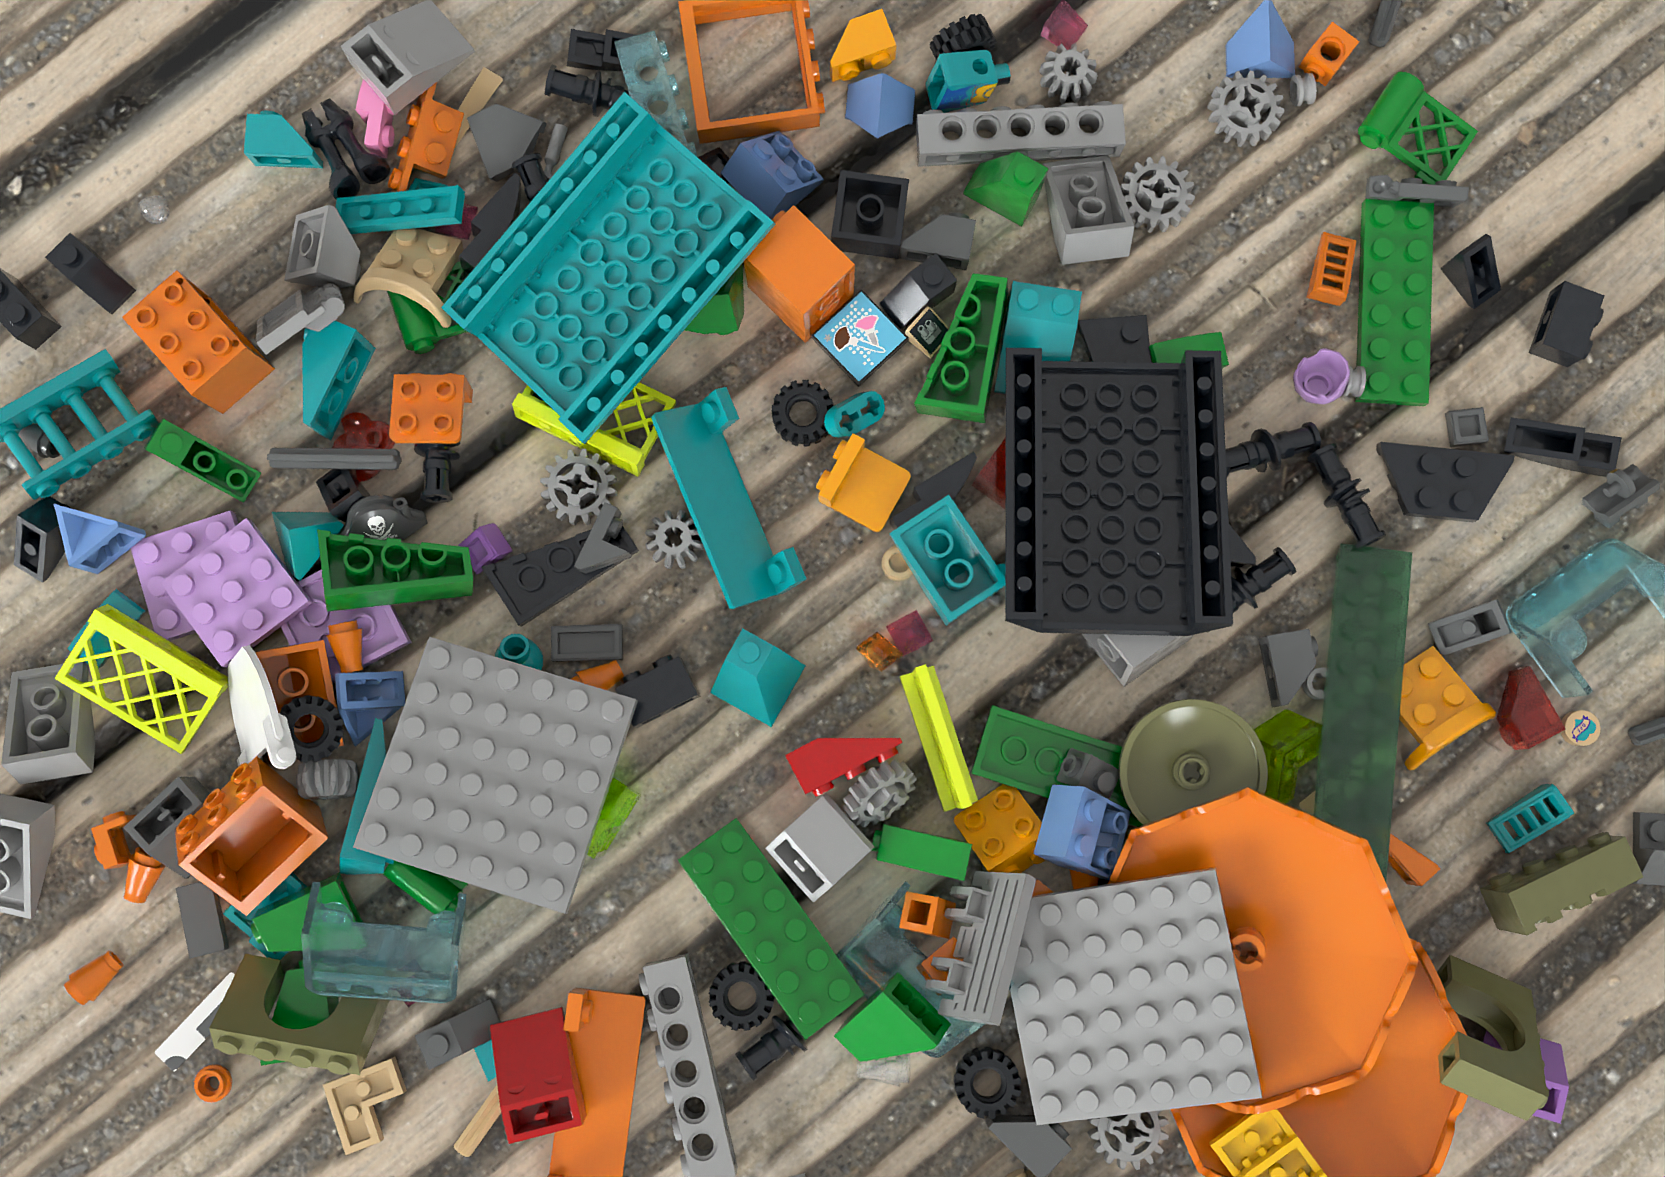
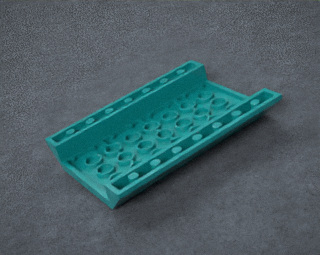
M624 92L441 308L464 330L477 336L560 416L558 420L582 443L586 444L776 224L752 202L747 201Z

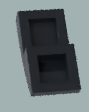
M571 29L567 66L602 71L636 70L640 35L606 29L605 35Z

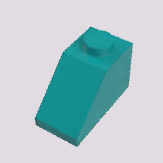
M268 110L261 111L260 114H247L244 154L255 166L323 168L321 158L282 115Z

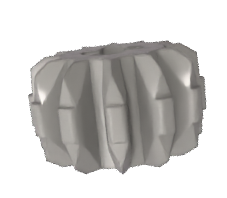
M1076 42L1071 45L1070 50H1067L1061 43L1057 47L1056 52L1049 51L1046 54V62L1041 64L1039 72L1043 75L1040 81L1041 87L1049 88L1047 94L1049 98L1058 94L1060 95L1059 100L1061 104L1065 103L1067 97H1070L1074 103H1077L1081 95L1087 96L1091 93V85L1096 83L1098 75L1094 72L1097 66L1096 60L1087 59L1089 56L1088 49L1080 53L1077 51Z
M666 510L664 515L667 521L664 523L657 517L652 519L658 529L646 530L645 534L655 540L649 541L645 546L648 551L657 550L652 557L656 563L665 557L664 566L667 569H671L674 559H677L679 567L684 569L686 568L684 557L688 556L691 561L696 562L698 557L692 549L703 550L704 546L702 542L694 540L700 538L697 529H693L695 524L692 517L685 522L686 513L684 510H679L676 519H673L670 510ZM673 532L676 536H678V532L682 533L680 535L682 543L678 547L674 543L672 547L668 546L670 544L668 536Z
M320 759L321 761H308L298 765L296 786L298 787V795L300 797L312 800L353 797L356 794L359 773L357 764L354 761Z

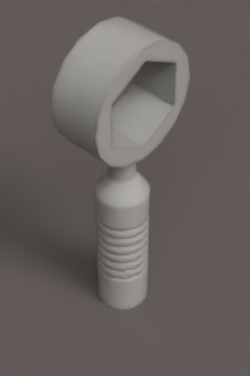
M562 124L554 125L544 158L546 163L544 173L548 180L553 176L551 171L558 163L568 128Z

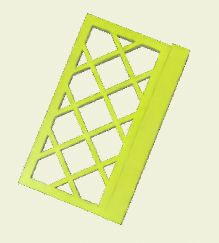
M639 382L632 389L634 399L621 402L613 411L618 427L606 431L598 429L586 444L582 443L558 420L560 416L545 401L532 396L534 391L528 385L522 394H517L512 403L515 417L580 449H586L592 455L598 453L602 460L638 477L645 466L644 461L658 437L654 426L650 432L648 426L653 425L651 418H645L641 404L655 400L665 405L662 410L665 411L674 409L676 400ZM637 392L644 396L638 397ZM637 405L641 420L622 426L617 411ZM644 427L647 439L642 448L640 449L628 443L625 432ZM620 434L622 439L616 437L615 435Z
M106 604L96 608L88 619L89 625L55 679L182 754L221 694L228 688V677L111 605ZM96 630L108 637L112 651L94 654L91 638ZM118 643L124 646L125 648L119 649ZM85 649L86 656L80 657ZM133 652L140 656L143 670L126 673L121 654ZM113 656L118 675L101 678L96 659ZM88 661L93 680L81 682L69 675L76 663ZM150 663L157 667L151 668ZM165 671L170 674L175 689L157 692L153 673ZM145 675L150 694L132 697L128 678ZM120 680L125 699L112 701L106 697L102 683ZM181 682L185 683L188 686L182 687ZM94 685L96 690L92 689L89 686ZM196 690L208 697V700L202 709L189 711L184 692ZM177 694L181 713L164 716L159 697ZM151 699L156 718L144 720L137 716L134 702ZM197 715L192 723L190 716ZM183 718L186 734L181 741L169 735L165 721ZM158 723L159 728H157L156 726H154V725H152V724Z
M925 664L915 667L912 673L900 676V680L943 811L970 807L973 802L978 801L934 665L927 667Z

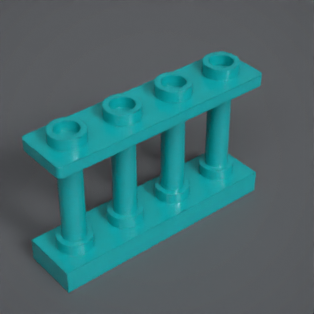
M106 349L0 408V442L7 444L31 477L22 483V487L33 500L53 495L59 490L60 485L72 478L77 479L85 476L91 471L92 466L104 459L115 458L122 453L125 446L134 441L147 439L153 434L159 424L150 409L139 414L115 382V375L121 372ZM96 386L103 388L127 421L110 432L106 431L82 398L84 393ZM64 405L71 406L95 439V441L78 451L73 448L51 418L52 412ZM32 423L40 426L63 458V460L46 470H43L18 435L20 430Z

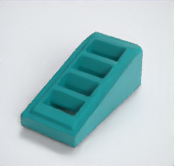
M1542 784L1490 819L1486 824L1505 852L1510 853L1572 816L1574 811L1554 784ZM1543 799L1547 802V804L1553 811L1552 813L1550 812L1546 804L1543 802ZM1531 806H1534L1542 817L1540 821L1537 820L1530 810ZM1519 813L1522 815V817L1530 827L1527 830H1525L1519 819L1516 817V815H1518ZM1508 821L1518 836L1513 839L1503 825L1504 822Z

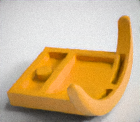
M1434 646L1377 681L1373 687L1420 744L1405 761V766L1408 770L1416 769L1458 737L1496 716V711L1489 703H1482Z

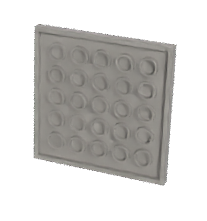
M429 637L353 848L567 914L638 701L634 698Z
M1216 867L1032 896L1010 983V992L1036 1125L1262 1098V1090Z

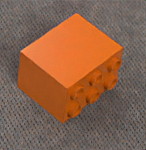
M793 205L787 212L782 210L774 216L772 221L776 225L744 260L748 288L806 343L816 330L854 297L855 264Z
M178 270L122 316L126 323L192 396L222 414L275 369L217 303Z
M257 756L249 764H241L232 774L231 781L221 790L217 788L212 791L205 799L203 807L194 815H187L178 824L175 832L178 865L246 916L328 839L320 807L310 799L300 797L297 788Z

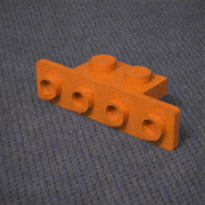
M437 82L419 95L416 105L412 104L406 118V124L410 125L407 137H402L397 149V155L401 157L398 169L394 168L388 180V187L392 189L391 192L406 191L413 167L441 179L447 176L464 113L432 100Z

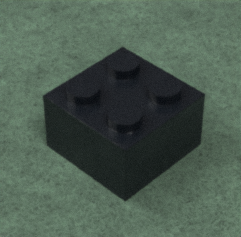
M840 170L831 242L842 252L899 259L909 179Z

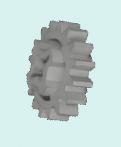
M1250 70L1246 78H1243L1242 74L1237 71L1232 81L1228 77H1224L1220 87H1215L1211 94L1213 99L1210 100L1207 109L1214 112L1211 113L1208 121L1218 123L1214 131L1215 134L1223 131L1227 134L1224 142L1228 143L1232 138H1236L1238 147H1242L1245 140H1249L1251 146H1256L1260 138L1266 141L1272 134V131H1275L1281 123L1278 119L1283 115L1284 108L1278 107V105L1283 100V95L1273 94L1277 84L1274 83L1267 86L1265 84L1266 75L1261 76L1257 80L1254 79V71ZM1232 93L1231 101L1224 105L1225 98ZM1267 112L1266 120L1259 124L1261 116Z
M1161 156L1158 164H1154L1153 159L1147 157L1144 167L1136 162L1133 165L1132 172H1126L1123 178L1125 184H1121L1120 187L1131 218L1134 216L1137 219L1135 222L1136 228L1145 223L1149 233L1153 231L1155 225H1159L1160 230L1166 232L1169 222L1174 227H1177L1182 220L1181 217L1186 218L1191 209L1188 205L1193 203L1195 196L1189 194V192L1194 187V182L1184 181L1189 172L1184 170L1179 173L1176 170L1178 166L1177 161L1168 166L1164 156ZM1152 175V178L1149 180H1141L1146 176ZM1154 191L1158 192V198L1155 197ZM1175 206V208L1170 212L1161 214V211L1165 208L1172 209V207Z
M569 449L567 451V459L563 460L559 455L555 456L557 462L555 468L546 465L545 469L550 473V477L541 478L540 482L548 487V489L540 494L543 499H551L546 505L550 512L559 509L556 517L560 521H563L568 515L569 522L572 525L576 526L579 518H582L584 523L589 525L591 523L590 516L595 514L598 517L604 502L611 504L608 501V497L617 496L618 492L610 487L611 484L617 482V478L615 475H606L612 467L608 462L599 465L602 458L598 453L594 454L590 459L586 449H582L579 456H576ZM573 467V470L561 476L567 469ZM590 467L598 472L601 483L590 479ZM580 480H582L587 487L586 489H580L578 494H576L571 487L579 485ZM557 491L568 496V507L560 502ZM593 498L597 499L592 505L585 508L586 503Z
M894 759L890 765L884 761L881 766L870 768L866 776H860L858 778L859 781L855 782L848 789L851 794L844 797L843 801L846 804L842 808L856 826L861 824L862 827H866L870 821L873 825H876L878 821L890 818L891 813L899 810L900 806L909 800L910 797L907 793L915 790L916 787L913 783L917 781V778L904 761L899 763L897 759Z
M1162 1110L1147 1112L1151 1124L1140 1119L1141 1113L1088 1119L1091 1124L1096 1126V1128L1088 1131V1135L1091 1139H1099L1093 1147L1097 1153L1106 1150L1104 1160L1108 1164H1111L1117 1158V1165L1120 1169L1124 1170L1127 1162H1131L1133 1167L1139 1170L1141 1159H1145L1151 1165L1154 1162L1150 1154L1153 1151L1160 1154L1163 1153L1164 1150L1158 1142L1159 1140H1168L1169 1135L1161 1130V1127L1169 1124L1168 1119L1165 1116H1157ZM1130 1120L1136 1128L1128 1129L1127 1135H1125L1120 1127L1128 1126ZM1105 1131L1116 1136V1148L1108 1143ZM1143 1141H1146V1143L1143 1146L1135 1150L1136 1146L1141 1144Z

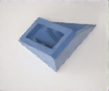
M1264 0L1225 46L1226 77L1233 78L1237 71L1242 74L1243 78H1246L1250 70L1254 71V78H1260L1263 75H1266L1267 78H1291L1295 75L1294 42L1271 0Z
M884 73L848 84L845 119L851 120L876 138L907 124L912 125L915 89Z
M54 504L70 567L99 574L146 536L143 529Z
M403 671L335 674L338 711L355 747L372 733L375 718L382 719L384 723L405 705Z

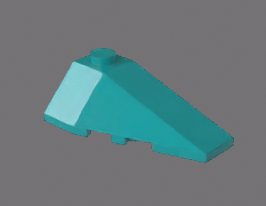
M375 718L340 853V874H384L386 863H394L392 859L353 848L386 757L382 719Z

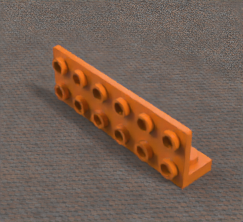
M576 987L569 992L564 1030L568 1031L587 1116L582 1126L555 1132L550 1170L547 1177H623L646 1005L645 996Z

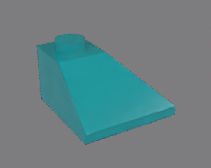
M742 628L721 667L710 693L772 727L806 665Z

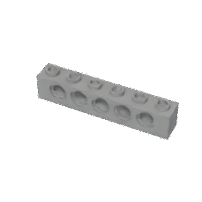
M1109 101L1097 102L1092 106L1065 103L1053 108H1045L1043 105L1037 104L1027 106L1025 109L1013 110L1007 106H999L991 111H977L974 108H964L953 113H943L941 110H928L923 114H917L916 143L918 167L980 164L1017 151L1034 161L1080 159L1104 155L1120 157L1126 144L1123 104H1113ZM1089 125L1095 132L1085 133L1080 129V126ZM1054 126L1060 130L1061 134L1052 135L1045 128ZM1021 128L1026 131L1027 135L1018 137L1011 130ZM988 130L993 134V137L988 139L982 138L977 132ZM952 131L957 133L960 138L949 140L943 134Z
M689 953L646 963L643 966L644 973L639 974V982L643 995H649L652 1009L647 1010L648 1022L651 1031H657L660 1045L655 1046L656 1057L659 1067H665L668 1081L664 1082V1092L667 1103H674L677 1117L672 1118V1126L676 1141L682 1140L685 1154L680 1155L684 1177H736L738 1165ZM671 987L678 991L680 1001L677 1005L669 1006L663 1004L660 994L664 988ZM673 1024L684 1025L688 1031V1038L684 1041H675L670 1036V1026ZM683 1060L693 1062L697 1073L692 1077L682 1076L677 1068L678 1063ZM690 1097L700 1098L705 1104V1110L697 1114L690 1112L686 1107V1100ZM702 1133L707 1134L712 1138L714 1145L710 1149L702 1150L696 1146L694 1137Z

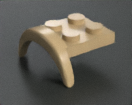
M418 228L394 230L368 270L357 283L354 290V302L359 304L363 293L367 291H391L419 303L436 317L442 327L448 328L451 325V317L441 308L444 303L437 296V292L459 259V255L464 250L462 240Z

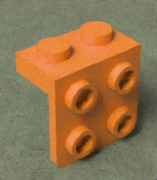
M421 373L394 374L389 430L391 440L395 443H458L462 438L464 403H472L473 389L465 375L453 373L443 375Z

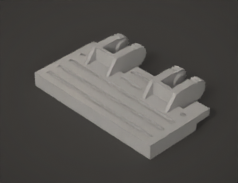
M327 282L323 287L317 285L306 294L301 289L257 320L256 344L267 355L303 328L317 332L324 329L338 319L337 316H341L344 313L345 303H343L344 300L342 299L339 286Z
M975 871L971 885L973 887L953 886L951 888L950 895L958 900L967 901L965 909L947 908L944 917L956 922L973 925L972 927H960L953 957L957 959L933 957L931 966L937 970L949 972L946 981L928 979L925 988L936 993L954 996L953 1000L941 999L938 1014L964 1021L1000 1026L1036 878L1025 873Z

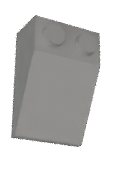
M1109 155L1042 163L1043 166L1049 168L1044 183L1054 242L1062 265L1128 257L1134 232V223Z
M76 663L69 675L81 682H87L86 663ZM63 664L12 672L1 765L20 785L93 772L95 733L91 700L55 679Z
M0 794L1 913L29 919L35 916L55 839V805Z

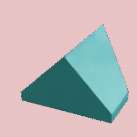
M272 512L285 565L291 574L301 581L320 557L317 529L331 531V534H338L344 524L330 512Z

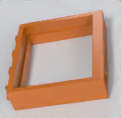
M808 0L678 1L700 144L765 135L776 131L786 132L820 127L819 114L825 113L823 93H816L815 82L820 81L818 60L811 61L810 50L815 49L813 28L806 29L805 18H810ZM792 11L807 108L710 122L696 25Z

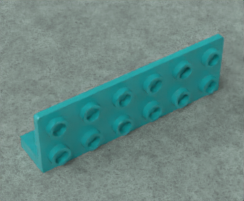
M727 387L715 389L698 404L654 413L651 416L652 422L729 608L735 609L783 594L807 580L794 547L784 549L773 555L722 432L740 419Z

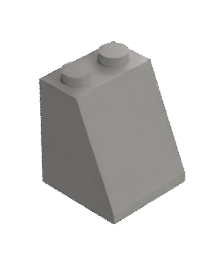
M1082 634L1123 687L1184 645L1193 636Z

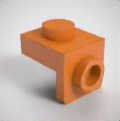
M125 811L116 812L103 817L104 824L91 828L96 843L94 845V853L99 863L103 864L104 869L120 868L128 865L131 854L122 829L136 815H126Z

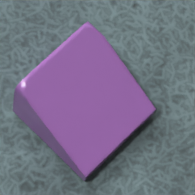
M494 523L479 526L458 545L460 547H469L471 566L476 574L483 571V566L491 563L495 564L512 551V548Z

